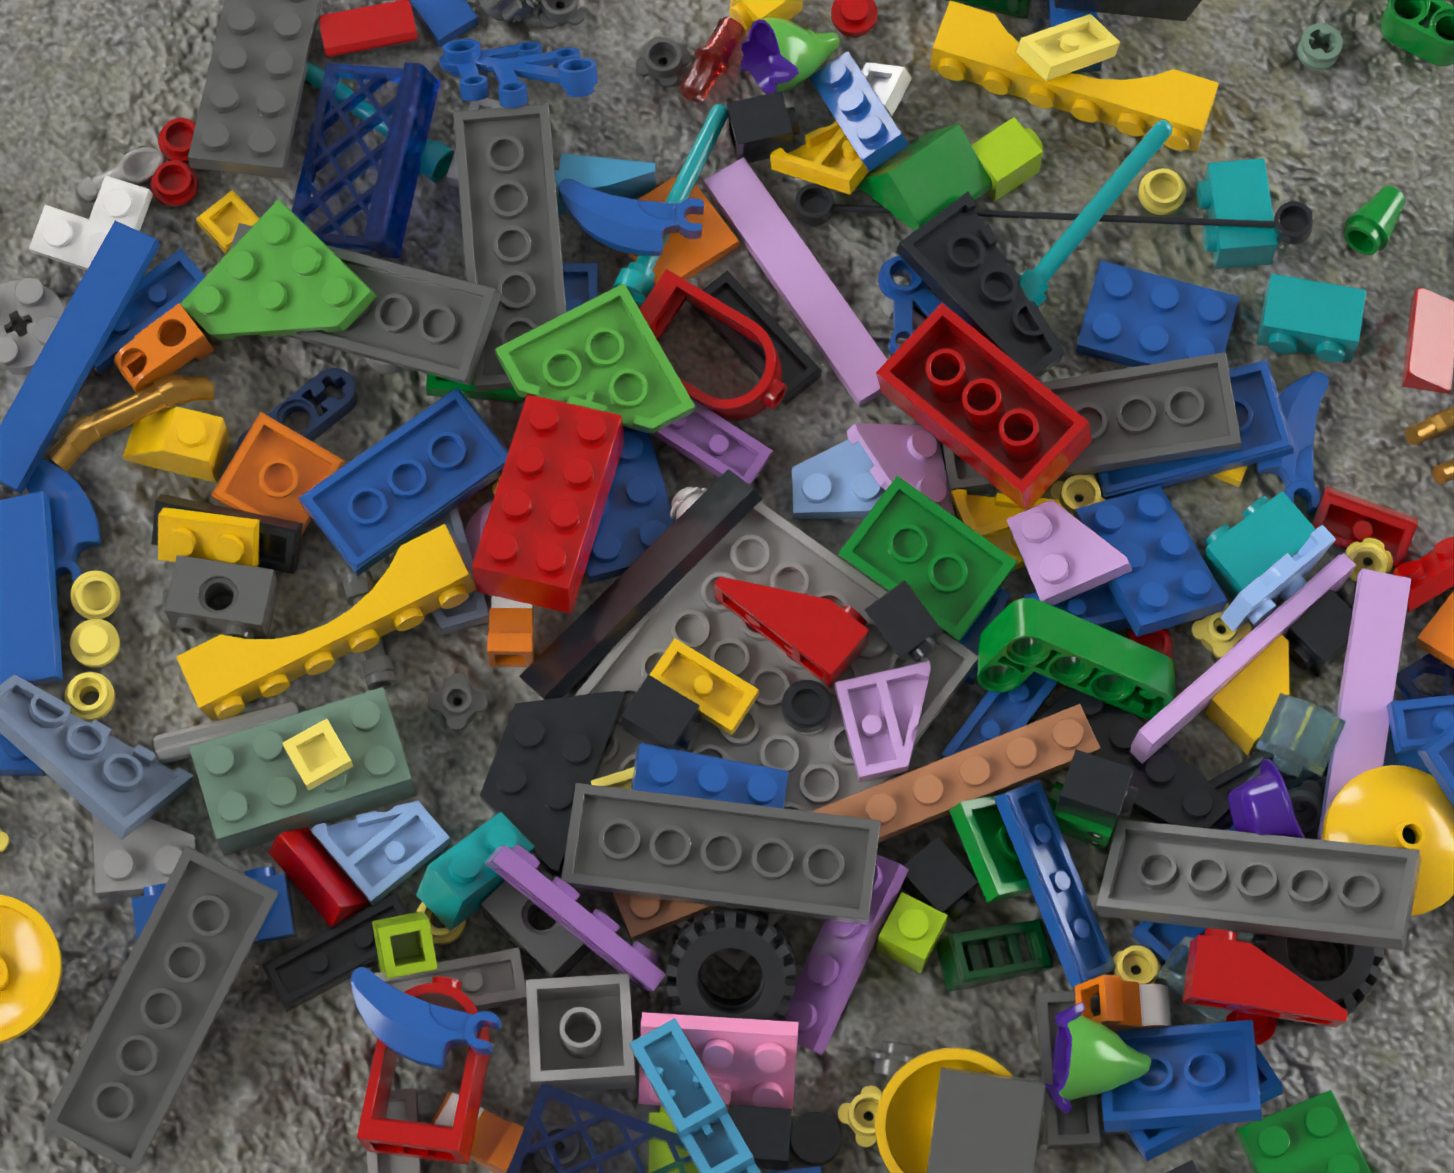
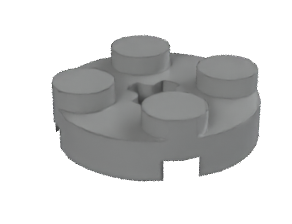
M24 278L0 284V369L10 370L11 374L28 375L65 310L57 295L52 290L44 287L35 278ZM21 318L22 320L28 319L32 321V323L26 326L28 333L24 336L19 337L15 331L7 333L8 328L12 326V322Z

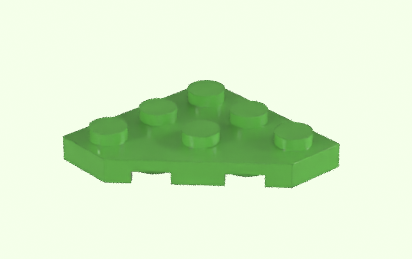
M278 199L180 304L209 335L217 340L236 339V336L259 334L262 337L298 335L301 331L323 330L326 333L343 332L375 300L377 295Z
M624 283L495 349V355L518 396L526 398L527 394L622 415L623 426L653 434L695 411L693 401Z

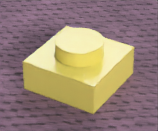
M328 719L319 722L282 743L308 791L353 767L350 757Z

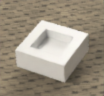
M866 62L862 73L890 116H893L912 78L905 67Z

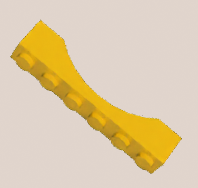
M951 0L949 1L932 47L930 70L938 72L948 80H965L981 85L993 94H1010L1027 99L1029 103L1039 108L1049 109L1053 107L1072 113L1075 118L1084 122L1092 123L1098 121L1111 125L1129 136H1145L1156 122L1166 120L1172 126V133L1164 142V145L1175 150L1188 149L1195 152L1198 151L1219 85L1218 82L1175 69L1154 76L1128 80L1097 79L1070 72L1045 81L1016 53L1019 42L1007 32L995 14Z
M443 524L401 545L389 568L374 588L350 610L329 623L302 634L276 639H242L221 634L176 656L199 709L211 721L216 718L221 720L233 717L245 709L246 703L261 696H276L288 689L291 681L305 674L317 675L327 671L335 664V659L350 652L361 653L367 651L379 643L380 637L396 629L398 631H405L416 627L424 620V615L441 607L443 609H450L462 604L469 598V593L476 590L475 582L454 537L447 526Z

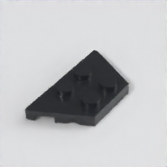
M611 691L515 703L481 790L480 798L495 815L502 812L535 846L533 852L553 874L560 875L564 865L576 783L591 785V781L596 779L626 700L624 692Z

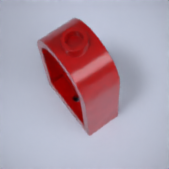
M666 269L639 309L657 341L660 340L684 302L687 301L760 345L766 354V366L759 383L747 394L733 399H718L707 395L679 378L689 396L726 421H740L751 418L761 413L767 407L771 410L775 409L783 399L787 385L781 382L782 365L780 357L766 331L753 320Z
M435 976L432 977L431 983L421 984L403 992L437 1006L468 1014L479 1012L470 998L461 991L462 982L450 977ZM487 1026L483 1027L477 1033V1039L491 1043L489 1029ZM377 1038L357 1139L368 1152L469 1165L490 1055L477 1054L469 1046L453 1127L390 1119L385 1117L398 1055Z

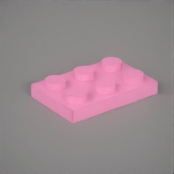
M642 1012L641 1036L676 1018L725 1103L727 1110H729L730 1105L792 1109L793 1114L798 1022ZM640 1066L638 1104L662 1106Z

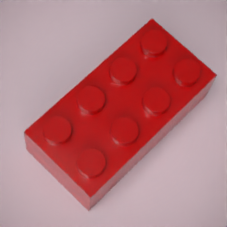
M943 303L928 316L876 372L882 394L1024 511L1034 505L1092 442L1088 420Z
M527 394L472 564L476 592L572 614L625 443L622 415Z

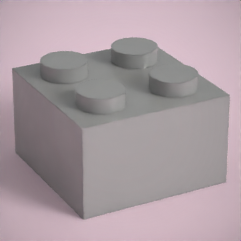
M629 973L526 980L530 1079L534 1095L637 1088L635 1054L629 1044L634 1041Z

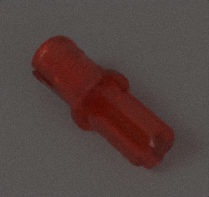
M729 17L720 18L706 44L699 46L695 51L696 60L680 84L682 96L686 100H691L695 103L702 102L719 74H725L728 71V60L746 33L744 27L736 20Z

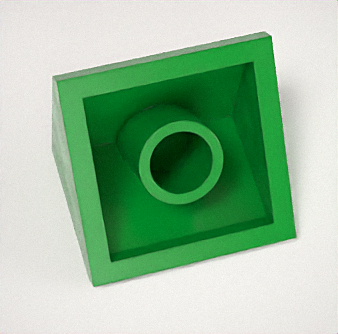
M956 124L925 133L870 171L858 187L915 231L969 191L973 200H976L992 188V181L960 125Z

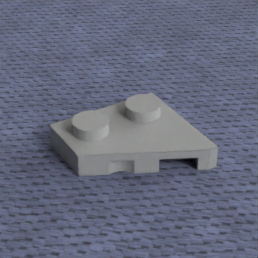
M93 815L95 894L98 898L144 894V887L167 883L185 847L189 846L197 850L195 836L149 818L121 840Z

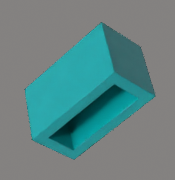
M1265 158L1208 163L1203 181H1197L1196 186L1198 208L1206 209L1207 219L1274 221ZM1203 226L1204 250L1206 253L1212 252L1215 269L1271 265L1278 245L1274 228Z
M1271 273L1264 293L1256 345L1267 346L1271 351L1280 354H1292L1294 352L1313 354L1325 362L1352 361L1359 344L1367 290Z
M1283 491L1271 500H1268L1266 496L1259 498L1244 511L1243 516L1245 519L1232 528L1228 524L1219 527L1205 541L1207 547L1203 559L1216 582L1232 601L1244 588L1265 573L1284 555L1288 553L1292 557L1298 553L1310 538L1311 533L1316 530Z
M500 812L427 866L416 896L451 931L482 908L481 903L505 881L485 864L495 849L503 845H507L512 849L517 844L532 854L535 846Z

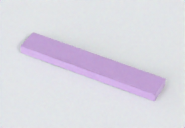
M744 157L705 179L704 188L858 407L881 395L882 392L876 372L887 361V358Z
M1344 553L1334 558L1138 731L1131 745L1130 752L1141 763H1144L1210 704L1211 699L1281 634L1285 637L1289 627L1330 589L1335 593L1345 585L1356 564Z
M1364 568L1358 573L1317 840H1322L1325 815L1338 791L1347 782L1361 773L1383 766L1390 723L1387 705L1393 702L1411 578Z

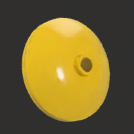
M1381 766L1354 777L1338 791L1325 815L1322 840L1420 850L1422 862L1411 917L1422 915L1438 908L1454 895V808L1432 775L1407 766ZM1404 827L1410 828L1415 833L1414 844H1409L1404 840L1402 836Z
M0 895V1044H3L28 1032L49 1011L61 983L62 955L53 930L35 909L18 899Z
M941 1048L928 1051L904 1064L892 1076L884 1088L876 1111L875 1133L877 1145L890 1173H927L941 1067L1014 1077L1013 1074L990 1056L965 1048Z

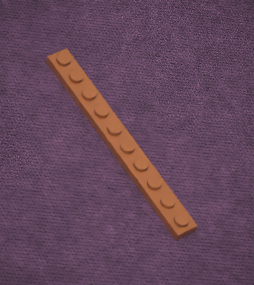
M1078 704L811 812L881 820L879 842H882L949 815V810L959 802L998 795L1071 765L1075 749L1097 755L1101 748L1081 704ZM613 893L632 942L693 918L703 911L713 910L716 907L713 905Z

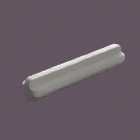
M289 702L157 735L154 737L157 759L160 763L166 764L192 757L190 746L299 713L298 707L295 703Z

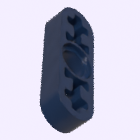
M326 369L270 411L267 416L284 425L286 417L293 412L300 411L308 414L311 418L310 425L298 434L313 442L355 407L358 397L355 382L352 376L343 369ZM330 385L335 389L343 386L344 397L340 400L334 396L327 398L326 388ZM310 399H314L316 406L321 404L322 416H318L315 406L309 401ZM250 428L239 437L236 451L239 449Z

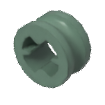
M1324 23L1313 24L1305 29L1297 50L1298 57L1306 67L1312 70L1328 69L1336 63L1343 48V39L1335 27ZM1316 40L1319 45L1327 43L1329 45L1327 53L1321 48L1313 50L1311 48L1313 41Z

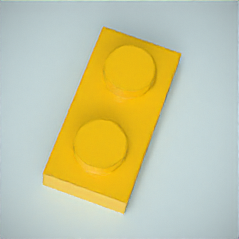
M164 507L158 514V560L175 562L176 556L180 555L257 567L259 565V520Z
M676 638L673 639L650 673V676L700 705V717L731 736L759 696V689Z

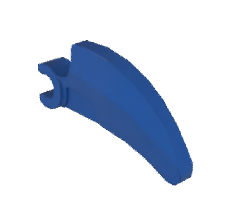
M564 179L559 184L560 199L575 223L596 241L615 250L634 255L661 256L663 249L662 239L666 235L679 232L682 236L689 239H697L702 235V224L690 223L685 219L689 214L703 215L704 201L700 199L690 198L682 203L641 201L600 192L573 179Z
M1314 372L1302 377L1288 386L1279 395L1294 446V453L1257 463L1258 473H1271L1281 477L1285 486L1284 493L1293 503L1294 495H1300L1307 501V514H1313L1321 502L1319 490L1314 486L1313 444L1317 414L1321 400L1329 385L1328 377L1322 372Z
M41 459L26 488L29 494L44 491L50 496L56 589L58 595L60 594L59 578L64 574L70 573L74 583L83 574L77 565L79 554L90 547L102 545L100 523L93 504L78 482L55 464Z
M359 967L353 971L351 975L352 992L362 1018L379 1041L397 1055L416 1064L437 1069L444 1068L446 1057L454 1046L469 1045L477 1054L492 1055L493 1047L491 1043L477 1039V1033L486 1026L501 1029L502 1022L494 1013L481 1011L476 1014H468L437 1006L399 991L382 981L368 968Z

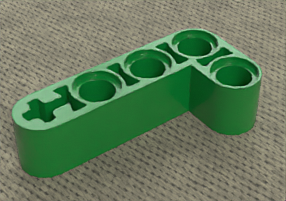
M1388 0L1380 22L1381 32L1388 41L1434 65L1450 66L1454 64V40H1446L1438 35L1444 33L1454 38V6L1442 0ZM1397 13L1409 14L1413 19L1402 18Z
M1022 598L1010 603L981 632L978 639V682L989 691H1012L1019 687L1033 672H1036L1149 720L1176 698L1175 663L1171 658L1037 599Z

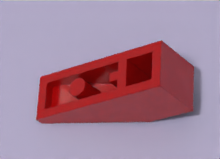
M721 576L714 583L715 599L830 689L869 644V629L865 627L867 621L859 612L848 605L840 608L830 599Z
M1206 929L1205 935H1197L1190 941L1182 1003L1335 1028L1347 1022V1010L1253 944L1236 941L1237 933L1222 929Z

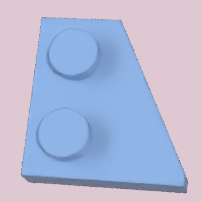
M848 439L792 467L793 520L865 518L886 490L879 486L869 471L875 465L860 442L852 445Z
M1323 525L1318 527L1311 533L1310 538L1298 553L1292 557L1287 553L1265 573L1244 588L1220 618L1232 632L1249 621L1254 626L1260 624L1277 608L1275 604L1280 599L1287 601L1307 583L1305 577L1336 540L1334 536Z
M419 801L394 806L388 812L372 811L356 815L354 820L329 826L326 823L317 824L310 829L316 840L371 905L378 903L451 844L450 837Z

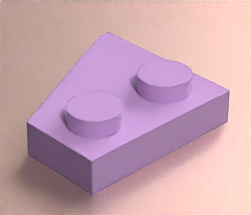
M855 423L847 430V436L852 445L860 442L875 466L869 471L880 487L886 490L895 477L899 476L954 516L940 441L921 425Z
M1052 499L1006 519L1039 599L1053 606L1133 571L1124 554Z
M929 661L835 682V691L859 782L908 771L931 671Z

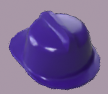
M1263 759L1260 765V774L1229 793L1228 803L1235 830L1257 833L1259 835L1268 834L1305 838L1294 816L1290 796L1280 772L1270 759Z

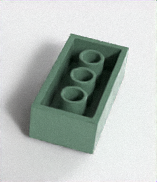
M383 687L189 747L214 834L224 856L273 841L279 834L285 831L307 827L311 829L317 824L331 823L417 796ZM328 719L350 757L353 767L308 791L282 743L319 722Z

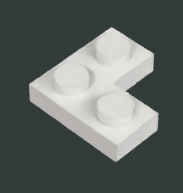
M105 175L89 219L45 205L29 250L34 254L87 271L115 220L140 231L153 193L147 188Z

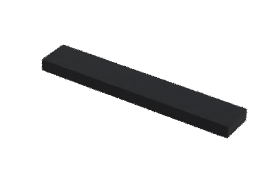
M728 469L519 677L543 700L564 697L763 498L754 487Z

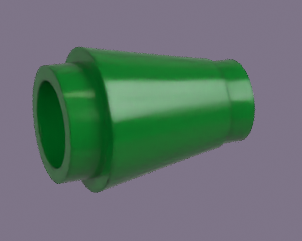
M1382 187L1378 193L1346 220L1344 238L1348 245L1364 255H1373L1377 251L1383 250L1389 242L1402 208L1406 203L1404 195L1394 187Z

